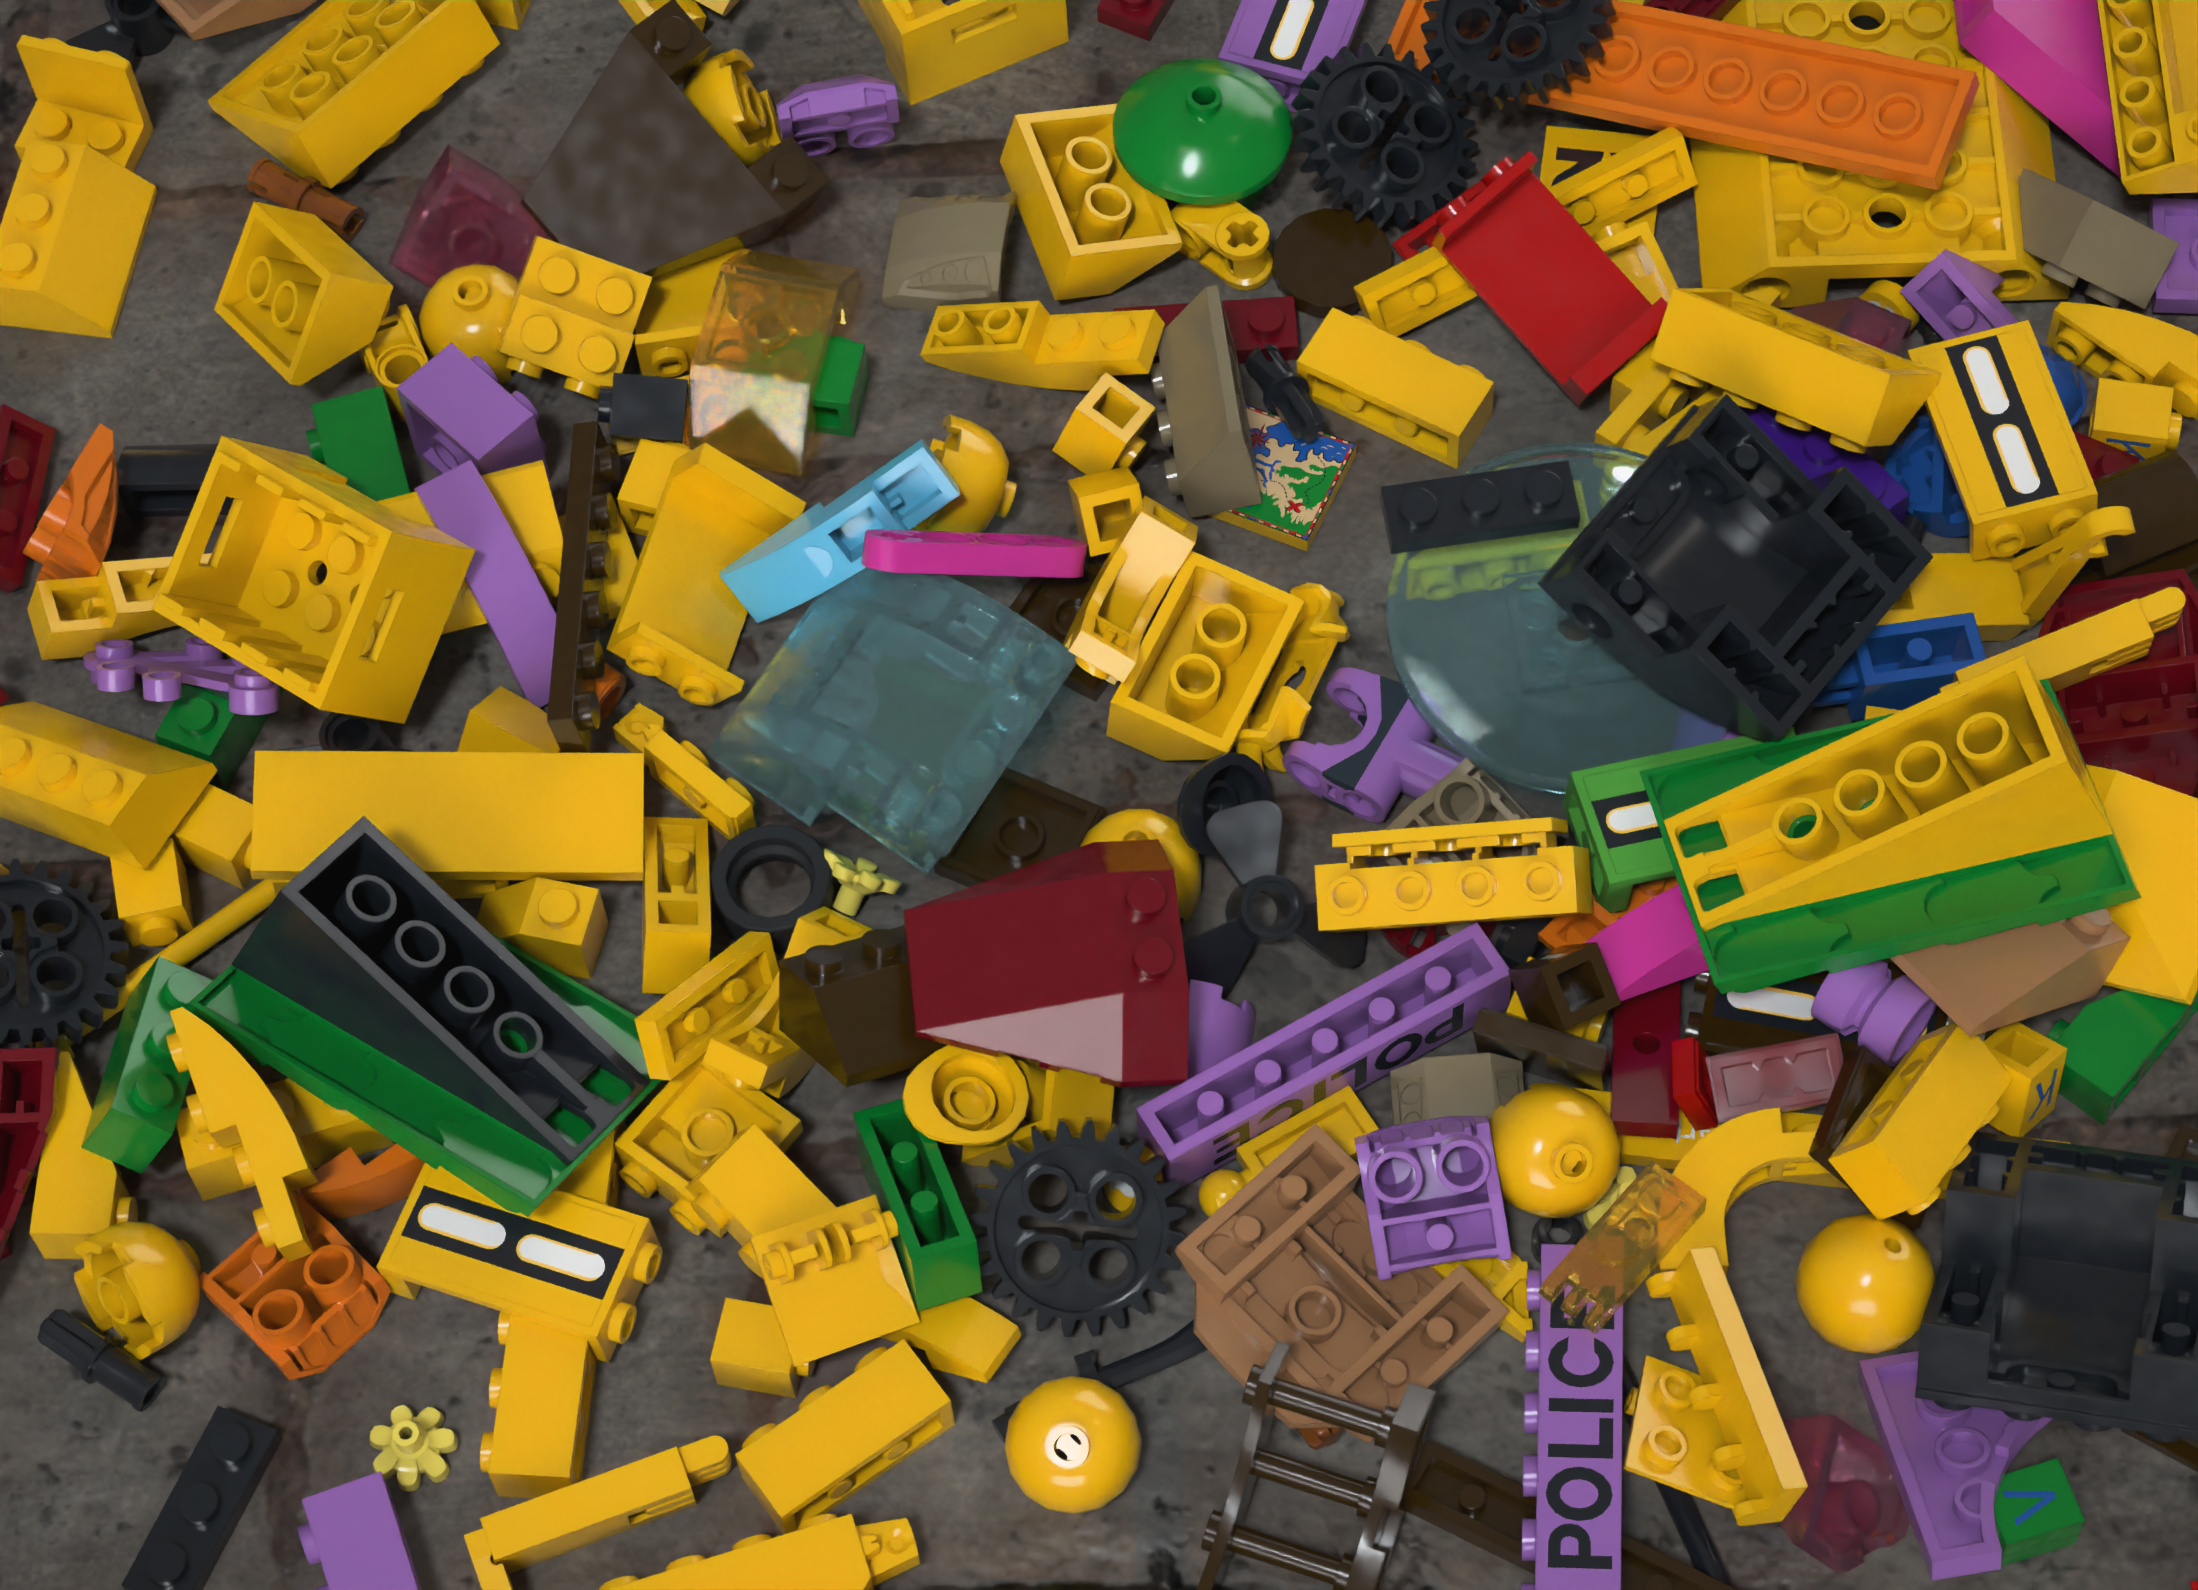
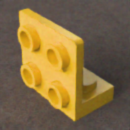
M22 35L16 47L37 101L15 144L19 159L22 160L29 138L85 144L134 172L154 128L130 62L111 51L100 50L95 52L70 46L56 38L40 39Z

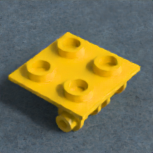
M876 1194L749 1238L794 1367L920 1323L891 1238L899 1235L896 1219L890 1210L882 1213Z
M1646 1355L1639 1388H1631L1624 1405V1413L1632 1415L1633 1419L1623 1469L1733 1510L1736 1505L1747 1501L1748 1498L1736 1469L1718 1471L1715 1468L1711 1454L1716 1449L1727 1445L1713 1409L1694 1410L1688 1397L1691 1390L1704 1385L1701 1376Z

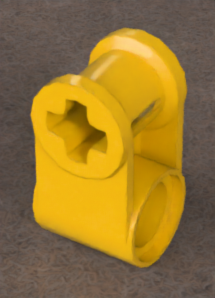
M1236 200L1213 205H1196L1180 202L1170 211L1183 241L1179 252L1189 259H1194L1222 279L1228 286L1236 290L1249 291L1261 287L1272 276L1273 260L1271 253L1267 250L1270 240L1268 225L1260 216L1254 214Z
M403 304L397 307L396 314L380 321L373 342L364 346L358 352L368 375H372L376 387H383L392 418L399 422L407 423L396 388L428 362V357L407 304Z

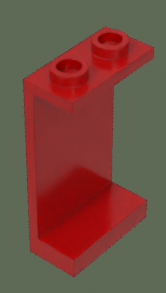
M1529 150L1516 163L1509 156H1506L1497 163L1481 180L1487 188L1469 202L1462 195L1452 202L1436 218L1441 227L1438 229L1432 244L1579 407L1609 381L1633 356L1658 336L1668 303L1661 297L1652 305L1532 172L1538 159Z

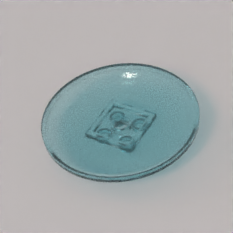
M1561 442L1524 447L1498 455L1476 465L1462 475L1568 460L1580 512L1579 527L1397 553L1387 593L1386 627L1393 665L1402 688L1421 718L1447 746L1464 759L1466 757L1471 758L1489 774L1533 790L1565 795L1570 772L1722 741L1731 731L1688 710L1660 693L1627 669L1593 638L1589 637L1582 641H1572L1565 638L1560 633L1558 624L1564 619L1571 617L1537 584L1646 459L1647 456L1644 454L1597 443Z

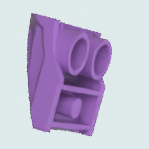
M863 74L802 84L776 104L781 142L791 135L810 158L828 154L836 148L837 143L834 132L846 131L849 145L857 148H869L882 145L893 139L895 136L893 123L900 122L895 84Z
M1446 1116L1387 1126L1354 1138L1378 1280L1391 1279L1393 1274L1413 1269L1473 1259L1498 1257L1499 1260L1512 1258L1502 1192L1487 1116Z

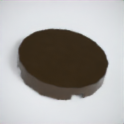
M1321 208L1300 215L1282 230L1273 250V279L1278 290L1280 287L1285 295L1294 296L1295 308L1298 311L1318 318H1326L1333 307L1352 316L1357 314L1358 308H1361L1353 287L1391 268L1392 248L1384 231L1381 228H1377L1375 223L1367 216L1363 215L1358 221L1353 220L1351 210Z

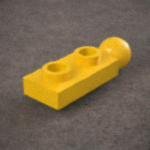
M1348 1085L1237 1147L1236 1159L1243 1168V1171L1238 1173L1230 1169H1220L1210 1173L1200 1185L1198 1193L1199 1204L1208 1217L1213 1215L1315 1123L1356 1163L1358 1162L1354 1138L1379 1128Z

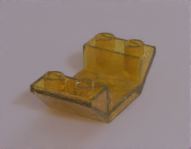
M742 249L722 263L691 362L682 444L693 450L701 444L707 443L742 465L802 475L817 425L812 399L834 323L846 324L860 278V269Z

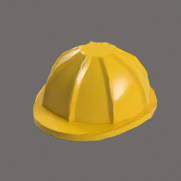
M947 1045L935 1051L911 1072L905 1082L902 1100L905 1114L914 1128L929 1139L946 1144L987 1146L1010 1136L1025 1117L1029 1094L1025 1076L1015 1061L1005 1053L999 1052L998 1057Z

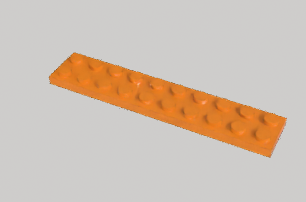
M1405 0L1387 43L1391 44L1396 60L1401 61L1406 53L1411 50L1414 52L1415 68L1421 70L1431 63L1424 49L1427 40L1421 30V24L1430 21L1423 7L1424 3L1436 0ZM1612 0L1616 9V15L1609 17L1608 20L1614 33L1612 37L1599 39L1605 52L1603 58H1585L1591 73L1590 76L1584 77L1573 72L1567 77L1571 84V92L1566 93L1557 85L1549 88L1550 101L1548 104H1544L1536 93L1529 95L1528 104L1656 131L1673 127L1681 132L1684 137L1939 190L1980 84L1974 71ZM1559 1V2L1555 3L1554 5H1552L1551 7L1558 6V5H1560L1561 3H1563L1564 1ZM1480 32L1472 38H1477L1480 35L1484 34V32ZM1537 49L1528 51L1522 57L1532 54ZM1434 69L1431 79L1439 83L1441 80ZM1508 97L1509 100L1515 101L1514 97Z

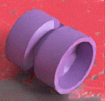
M1880 960L1834 974L1829 973L1813 1001L1811 1016L1844 1036L1857 1031L1858 1047L1864 1045L1885 1064L1893 1067L1902 1060L1917 1038L1922 1035L1935 1012L1937 1004L1907 975H1902L1892 980L1888 964L1885 960Z

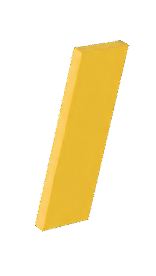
M255 751L252 879L295 878L358 820L365 816L432 880H529L540 877L551 880L643 881L644 753Z

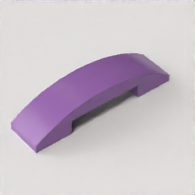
M469 460L414 488L434 527L476 550L464 580L504 654L502 657L524 699L540 708L549 703L556 613L502 511L473 462Z

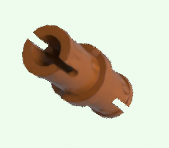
M265 157L259 159L249 172L247 180L251 181L247 184L249 192L268 199L280 207L315 214L345 242L351 241L363 225L364 220L358 218L364 216L362 207L332 194L325 189V186L321 185L319 180L308 175L303 178Z

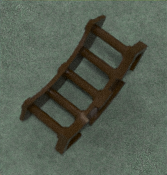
M1277 1341L1266 1365L1254 1364L1245 1385L1242 1403L1252 1406L1224 1511L1213 1510L1205 1528L1201 1549L1210 1552L1197 1590H1221L1233 1553L1334 1585L1333 1590H1381L1405 1508L1401 1507V1502L1410 1470L1415 1471L1417 1468L1436 1391L1409 1383L1398 1409L1387 1405L1384 1411L1377 1410L1283 1380L1290 1345ZM1279 1407L1375 1438L1374 1445L1385 1449L1378 1478L1368 1476L1366 1482L1265 1450L1275 1408ZM1260 1477L1356 1508V1516L1366 1519L1356 1555L1345 1552L1343 1557L1339 1558L1242 1526L1256 1478Z

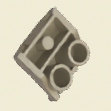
M1010 191L1003 196L950 195L933 198L915 196L900 200L885 270L882 292L883 307L935 312L937 306L1000 303L1002 295L1001 269L1005 268L1004 252L1007 246H1009V224L1013 223V215H1016V192Z
M1466 757L1442 780L1414 800L1385 830L1532 818L1491 775L1473 759ZM1540 843L1526 846L1492 847V852L1496 858L1537 855V848H1540ZM1475 848L1460 851L1428 852L1429 860H1432V863L1472 860V853H1475ZM1411 853L1381 857L1390 866L1408 865L1407 858H1411ZM1474 923L1449 924L1445 926L1447 927V932L1452 936Z
M1493 1053L1423 1057L1391 1070L1390 1092L1393 1125L1446 1116H1487L1488 1121H1490L1494 1110L1500 1104L1505 1106L1517 1094L1524 1092L1522 1061Z

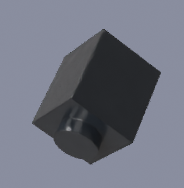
M614 373L613 386L600 385L597 421L609 423L608 437L639 440L643 438L651 441H676L682 443L688 380Z

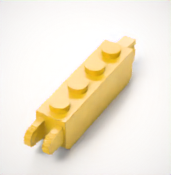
M852 1513L842 1517H837L835 1514H821L802 1522L798 1526L797 1531L774 1538L767 1534L753 1535L735 1543L732 1551L707 1559L702 1555L682 1557L667 1565L665 1572L642 1579L636 1576L618 1577L604 1583L599 1590H874L873 1586L919 1565L920 1560L912 1528L907 1518L855 1526Z

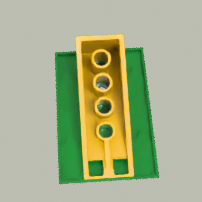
M2024 655L1898 713L1639 771L1712 980L1722 994L1732 991L1747 993L1826 970L1830 974H1834L1941 943L1956 945L2035 922L2043 926L2142 898L2056 692L2048 679L2039 680Z

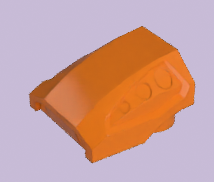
M99 423L74 463L65 482L53 497L22 552L41 564V569L35 581L93 577L97 575L111 543L116 521L119 481L114 453L113 430Z
M294 1192L314 1253L288 1262L279 1252L276 1245L266 1248L257 1231L208 1275L203 1271L198 1276L200 1290L253 1340L290 1381L326 1371L375 1327L391 1292L384 1278L350 1245L330 1222L296 1192Z

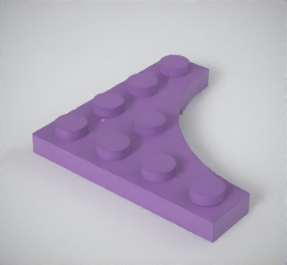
M1919 1351L1860 1360L1858 1380L1931 1580L2000 1570L2002 1549L1994 1517V1506L1999 1487L2008 1467L2018 1452L2034 1434L2052 1421L2053 1418L2041 1417L2033 1421H2020L2008 1417L2000 1410L1974 1406L1966 1410H1948L1939 1407L1933 1400L1915 1398Z

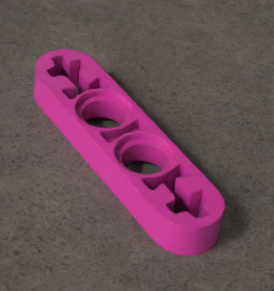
M874 529L865 532L861 564L871 569L892 573L1078 578L1084 574L1088 544L1078 539L1056 535Z

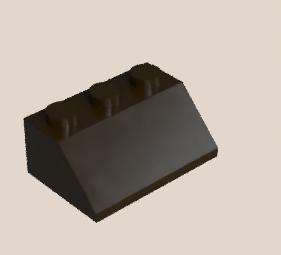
M904 925L892 929L870 930L860 938L835 945H817L809 948L803 954L779 960V1030L846 1087L916 1067L935 1051L947 1046L946 1044L915 1037Z

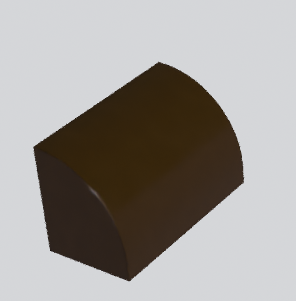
M2172 449L2093 481L2098 492L2097 509L2110 506L2130 508L2135 533L2125 536L2111 535L2104 537L2108 555L2089 558L2084 564L2085 567L2108 577L2198 539V478L2188 463Z

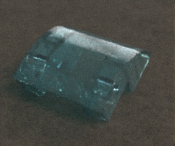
M866 567L852 577L816 596L710 746L706 755L808 826H811L826 805L927 875L942 856L946 857L965 830L1077 664L1075 661L1076 655L1069 652L1067 647L1005 605L944 574L892 573Z

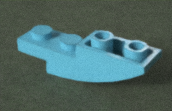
M921 439L824 507L821 502L814 505L720 571V577L753 619L759 623L803 604L865 569L866 567L861 564L864 537L867 530H910L960 495L959 486L923 439Z

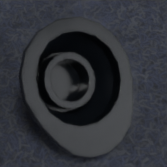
M1224 752L1209 759L1187 777L1183 782L1178 797L1176 817L1180 834L1190 848L1199 854L1219 859L1204 836V825L1207 819L1212 814L1231 807L1259 800L1272 802L1269 782L1260 765L1245 754Z

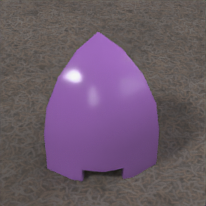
M1193 979L1190 980L1188 1080L1251 1046L1257 1016L1249 1001L1243 1000L1238 1007L1231 1002L1221 999L1222 986Z

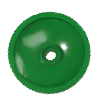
M1208 58L1184 59L1170 62L1148 71L1127 88L1120 98L1114 113L1113 144L1123 168L1137 183L1147 190L1166 199L1186 204H1221L1235 201L1257 192L1272 181L1280 172L1291 149L1292 127L1289 123L1291 115L1281 94L1258 73L1239 64L1224 60Z

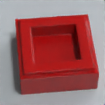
M1694 1036L1671 1041L1674 1100L1695 1131L1718 1127L1704 1060L1705 1057L1709 1056Z

